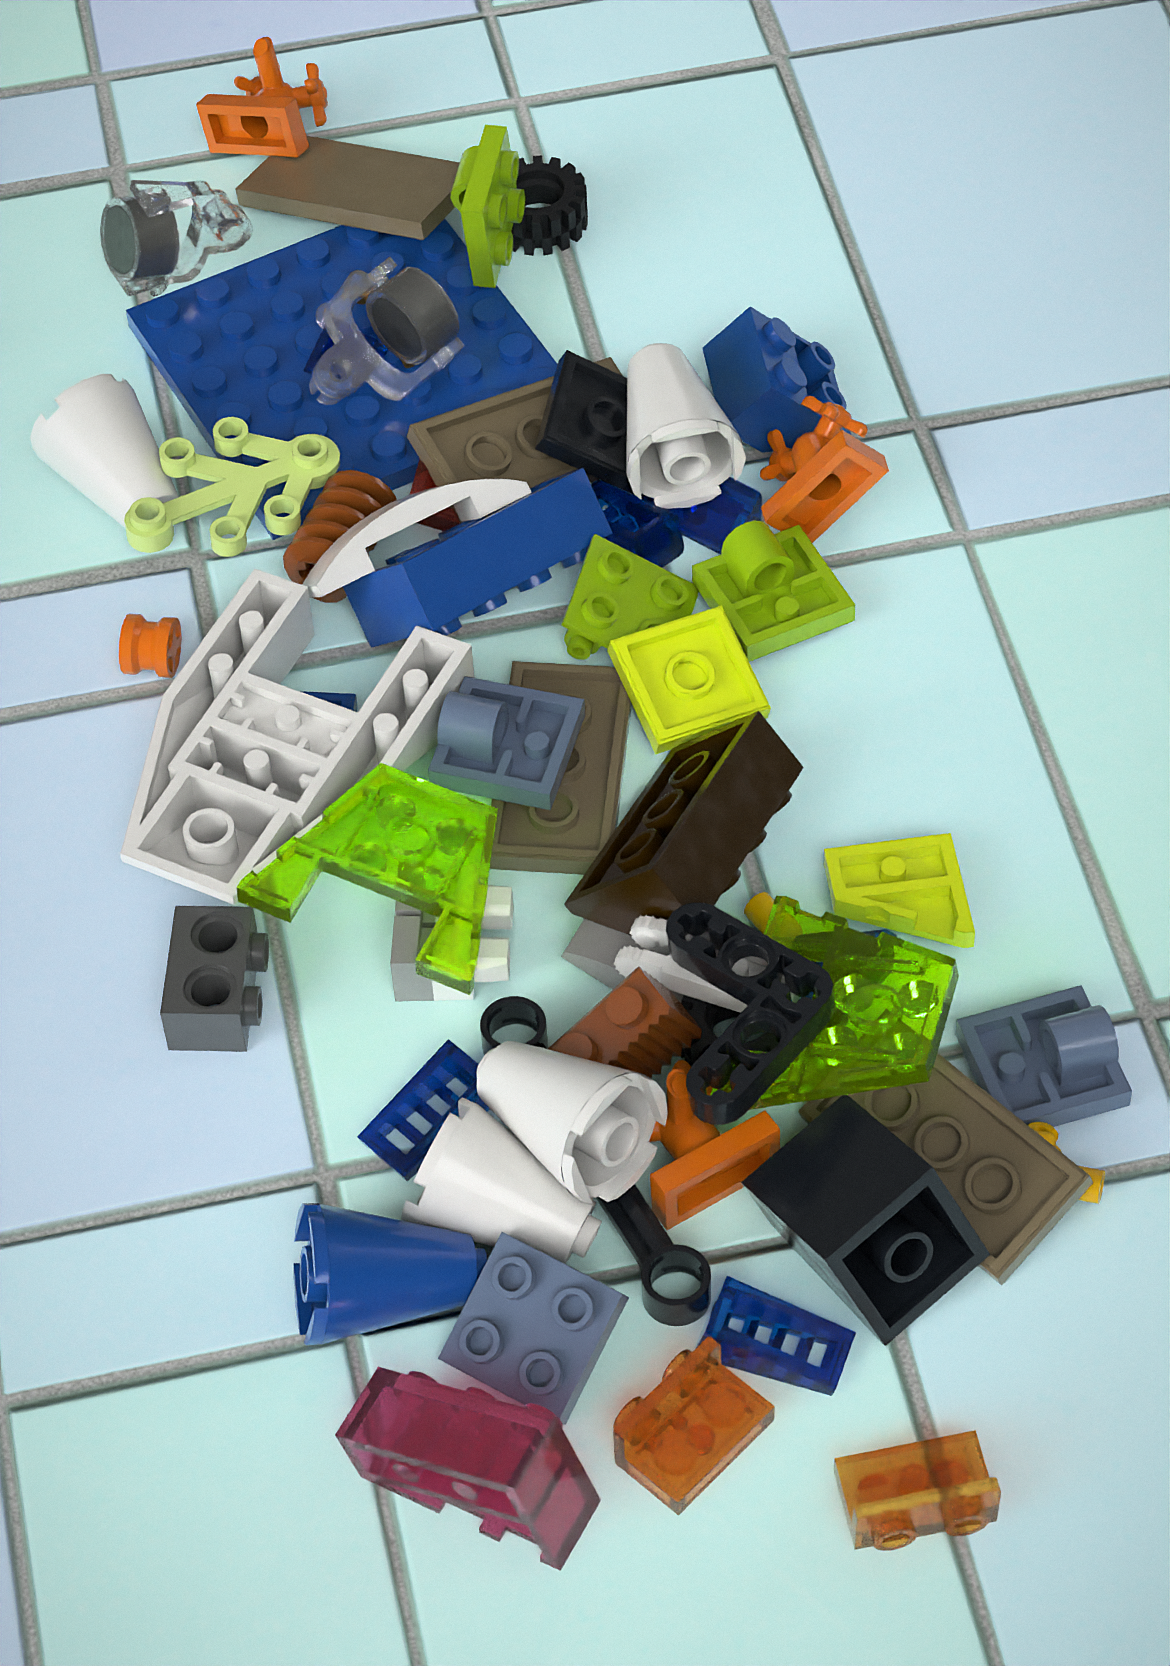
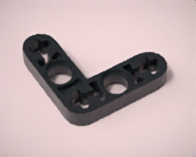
M689 903L680 906L672 912L666 922V936L672 959L682 968L748 1005L700 1056L687 1073L686 1087L693 1114L701 1121L711 1125H725L737 1121L746 1114L830 1021L835 1013L834 988L829 973L816 963L715 906L707 903ZM705 931L709 932L710 941L701 936ZM688 934L695 936L690 941H687L685 938ZM715 949L719 951L717 957H716ZM746 957H759L768 963L764 971L754 976H741L732 970L736 962ZM783 975L785 979V984L781 982ZM810 992H814L816 999L812 1000L806 996ZM791 993L802 998L796 1003L792 1002ZM757 1033H770L780 1039L777 1047L766 1053H752L743 1047L746 1039ZM731 1061L736 1066V1069L734 1071L732 1070ZM730 1081L731 1091L729 1093L719 1090ZM709 1086L718 1089L711 1096L707 1095L706 1088Z

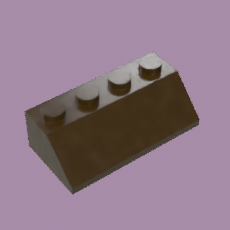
M759 711L672 748L564 903L565 907L573 915L631 935V927L635 919L639 918L640 915L668 920L672 912L680 906L689 903H707L714 906L720 896L739 880L741 871L738 868L746 856L755 850L766 838L767 832L764 828L772 816L790 801L792 793L789 790L804 767Z

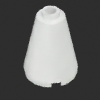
M668 343L649 344L632 356L627 368L626 474L633 493L641 500V493L654 499L657 507L665 509L688 508L714 499L721 494L720 484L732 474L735 481L742 474L746 460L742 440L683 351L679 347Z
M102 373L79 381L54 399L60 408L48 420L41 413L34 422L30 441L32 449L37 456L124 528L125 515L135 501L151 497L165 503L179 497L171 477L166 475L161 469L159 448L136 393L129 382L123 377L120 382L116 381L112 374Z
M506 1041L496 1048L489 1050L483 1056L477 1068L476 1087L479 1098L563 1187L582 1202L593 1204L591 1199L597 1197L607 1202L619 1198L637 1183L653 1161L658 1146L652 1144L649 1140L656 1121L663 1126L666 1125L668 1110L664 1091L656 1081L646 1075L517 1041Z
M462 1097L458 1101L459 1117L452 1113L448 1115L414 1179V1183L424 1187L416 1202L419 1205L406 1200L402 1209L401 1219L467 1233L472 1236L474 1242L493 1247L501 1232H504L565 1264L572 1253L584 1258L602 1224V1220L592 1216L596 1202L591 1199L593 1204L584 1203L571 1195L509 1129L479 1104Z

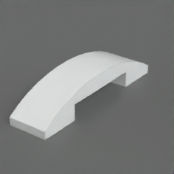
M480 479L430 488L405 496L371 513L339 537L317 561L302 585L308 587L309 598L322 597L375 571L365 549L366 547L451 505H454L461 522L482 518L532 492L527 482Z

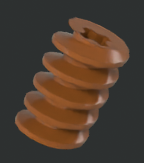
M355 470L338 471L330 476L322 492L319 493L313 508L309 510L303 525L297 530L293 542L289 544L283 555L284 569L290 580L302 585L317 561L339 537L371 513L396 501L397 498L390 487L370 474ZM377 542L365 548L368 556L369 552L374 550ZM340 587L322 597H315L313 599L324 603H337L345 599L347 595L343 587Z

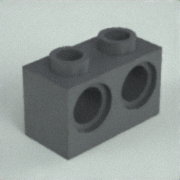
M175 906L160 1009L168 1050L247 1052L250 1026H260L262 1020V989L260 986H255L256 973L266 972L269 961L268 934L257 932L253 907Z

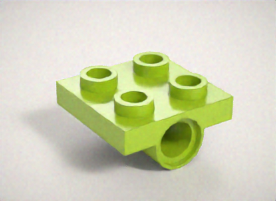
M485 124L479 145L469 147L462 153L451 190L450 199L461 213L473 285L479 287L496 288L501 266H509L512 259L513 234L511 230L513 223H521L524 215L525 193L523 189H517L516 187L519 172V154L517 151L510 149L507 126Z
M754 520L746 522L728 534L723 542L720 555L692 565L693 584L710 609L722 605L749 662L855 621L856 604L800 525L774 534L763 521Z

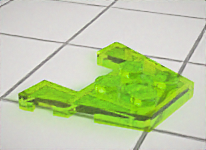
M380 763L322 812V820L301 838L293 836L276 850L277 858L258 874L252 870L241 879L236 887L238 902L291 923L320 873L326 872L439 917L415 959L416 974L470 996L475 985L498 824V808Z
M776 895L764 935L810 961L823 962L822 968L829 973L833 982L835 1013L826 1026L749 1110L929 1082L959 978L956 959L881 932L877 938L849 928L848 921L844 917L827 911L822 917L801 910L799 901L787 896ZM815 993L813 994L812 1000L816 999ZM747 1050V1051H750V1052H752V1053H766V1052H763V1051ZM731 1061L732 1070L734 1071L736 1069V1066ZM730 1081L719 1090L729 1093L731 1091ZM712 1088L710 1096L718 1089Z

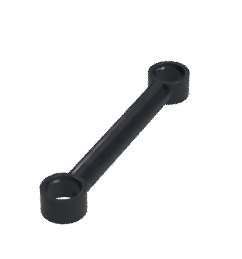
M520 996L504 997L491 1003L483 1012L480 1020V1031L484 1055L501 1044L492 1038L493 1034L500 1028L511 1024L525 1025L537 1032L525 1044L548 1049L546 1016L542 1008L534 1001ZM635 1184L619 1198L610 1202L597 1197L596 1199L642 1269V1301L647 1313L654 1320L668 1326H685L699 1320L707 1312L711 1303V1269L706 1258L692 1247L673 1243ZM683 1272L695 1277L701 1286L691 1296L682 1299H670L658 1294L653 1289L652 1284L664 1274Z

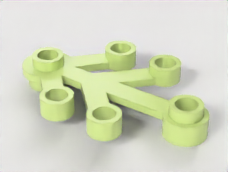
M237 417L223 418L214 425L213 438L216 451L226 457H236L244 454L271 462L258 467L196 454L194 445L185 438L176 437L168 439L159 448L161 469L166 475L174 478L190 476L216 483L165 503L151 497L135 501L124 518L127 541L131 547L140 552L153 553L161 551L173 541V525L232 503L227 515L217 518L210 525L211 547L216 554L224 557L239 555L247 546L246 533L266 489L285 481L287 482L282 495L271 497L264 505L265 525L273 534H292L301 525L300 511L310 489H318L325 486L328 478L337 472L340 466L339 449L331 439L317 434L300 435L289 442L249 433L246 422ZM230 435L238 436L231 439L225 438ZM175 456H183L181 459H171ZM280 513H288V514H290V515L285 516V517H278V516H276L277 514H280ZM227 534L236 535L233 538H222V536Z

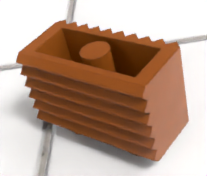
M638 966L556 1040L548 1050L642 1073L652 1079V1074L661 1075L662 1066H671L672 1057H681L682 1048H691L692 1039H701L702 1029L668 988Z

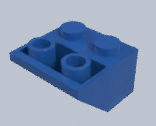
M751 306L702 347L714 399L739 434L741 440L762 453L773 451L767 441V434L774 429L781 432L786 447L791 449L798 437L807 432L814 431L822 416L801 405L806 396H814L822 403L831 402L839 404L845 409L847 408L846 401L838 388L833 370L836 365L830 352L822 344L815 341L810 343L792 332L790 327L777 317L771 319ZM844 428L842 429L851 435V431Z

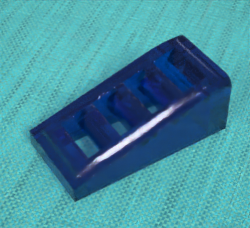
M601 480L591 484L601 508L604 505L607 506L603 512L613 533L604 539L662 568L683 553L684 542L677 514L646 500H641L637 496Z
M448 1039L357 1138L404 1180L409 1181L418 1173L431 1144L448 1115L452 1113L459 1117L458 1101L462 1097L479 1104L487 1112L490 1110L477 1093V1068L479 1064ZM454 1078L467 1088L460 1097L446 1086ZM434 1095L450 1107L443 1116L426 1103ZM414 1112L418 1113L432 1125V1128L425 1135L406 1120ZM394 1129L398 1130L415 1145L407 1154H404L386 1138Z
M726 1276L711 1305L693 1353L720 1365L832 1396L837 1388L856 1332L730 1276ZM731 1318L744 1321L740 1332L728 1327ZM759 1326L771 1329L766 1344L754 1339ZM786 1334L799 1337L793 1355L781 1351ZM814 1342L827 1345L819 1367L807 1362Z

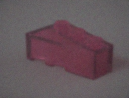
M378 1366L335 1434L360 1477L440 1514L447 1502L483 1519L479 1527V1533L500 1542L506 1531L538 1545L541 1549L540 1562L559 1571L563 1568L601 1501L563 1431V1423L553 1412L533 1403L522 1407L500 1401L490 1393L476 1387H468L466 1390H461L443 1385L419 1371H410L408 1374Z

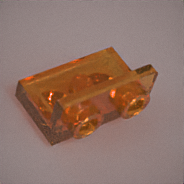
M976 1430L834 1458L833 1471L854 1550L872 1546L881 1551L896 1550L911 1544L917 1537L946 1532L950 1536H966L982 1530L988 1523L997 1521L1001 1490L998 1479L996 1477H989Z

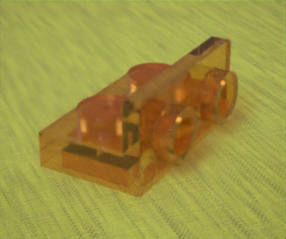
M709 1336L695 1350L685 1349L676 1355L664 1371L662 1382L644 1399L641 1396L633 1398L619 1412L613 1424L615 1464L679 1516L775 1420V1406L721 1364V1345Z

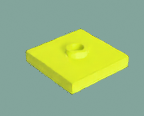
M722 605L613 639L609 642L607 652L655 755L671 750L754 712L759 711L765 719L769 716L771 707Z

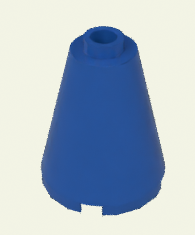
M302 1203L298 1210L294 1242L308 1241V1245L302 1247L300 1263H293L295 1308L300 1335H306L305 1345H321L463 1307L487 1262L486 1251L484 1248H475L472 1236L467 1233L320 1203Z

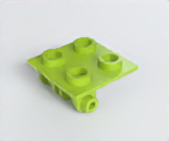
M594 534L561 626L567 628L564 636L567 652L575 659L585 660L591 654L596 653L601 646L608 649L610 640L692 615L699 591L693 583Z

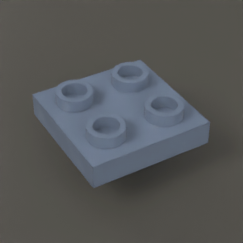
M465 676L459 692L450 691L446 695L441 708L437 730L438 745L428 768L429 786L551 810L585 718L584 699Z
M1082 985L956 1020L955 1035L978 1086L1027 1125L1032 1122H1044L1055 1127L1130 1106L1132 1089L1118 1062L1119 1047L1113 1023L1102 1005L1091 1006Z
M501 1232L438 1359L551 1420L566 1425L629 1297L526 1243Z

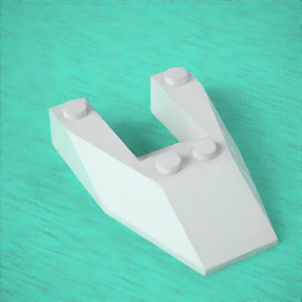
M254 568L162 696L120 851L121 861L235 905L438 744V721L446 695L450 691L459 692L465 676L475 678L472 645L416 625L358 712L349 710L281 685L315 636L309 591L307 586Z

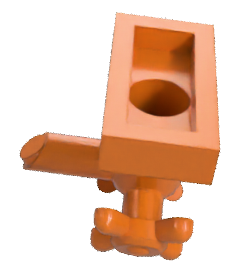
M267 36L262 37L255 42L253 49L260 76L254 77L251 80L244 76H237L234 79L235 86L240 90L246 91V96L207 94L196 103L210 153L299 157L309 148L299 109L313 107L316 127L325 125L327 121L324 110L328 106L327 90L324 87L323 81L319 79L317 64L307 63L308 79L304 80L305 85L293 88L283 81L272 39Z
M806 396L801 405L822 417L813 432H807L796 439L792 449L786 447L779 430L774 429L767 434V441L773 453L769 458V465L760 470V477L765 481L776 478L782 482L786 481V483L761 506L764 521L780 532L800 525L813 543L889 472V468L883 454L842 430L843 428L865 438L868 429L864 423L852 419L851 414L839 404L831 402L822 403L814 396Z
M678 1060L672 1067V1071L668 1073L666 1078L668 1110L666 1125L663 1126L656 1121L649 1142L660 1141L674 1160L650 1174L652 1211L666 1230L673 1228L742 1189L744 1186L741 1182L780 1149V1128L766 1110L723 1134L714 1125L703 1122L695 1116L689 1103L686 1087L687 1073L691 1066L685 1060ZM730 1081L719 1090L729 1093L731 1090ZM711 1086L706 1088L707 1095L709 1096L718 1090Z

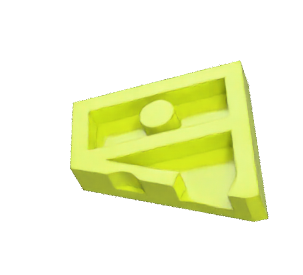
M951 833L824 849L823 865L835 916L961 948L974 947L975 929Z

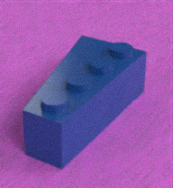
M584 468L549 478L531 487L532 493L488 514V517L484 516L479 519L464 521L438 533L439 538L412 549H406L386 559L387 566L375 569V571L342 586L371 648L408 638L416 625L447 636L462 627L458 617L472 610L474 617L493 611L508 602L504 592L517 586L519 592L527 591L551 579L552 576L548 568L561 562L563 568H567L584 561L594 534L605 538L613 533Z

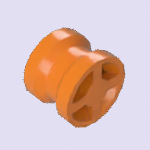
M127 614L122 624L119 639V664L123 674L136 675L142 670H154L159 677L173 678L177 672L181 654L182 635L179 619L163 617L158 622L147 621L142 614Z

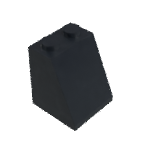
M846 1093L741 1182L777 1232L885 1346L990 1255L934 1168Z

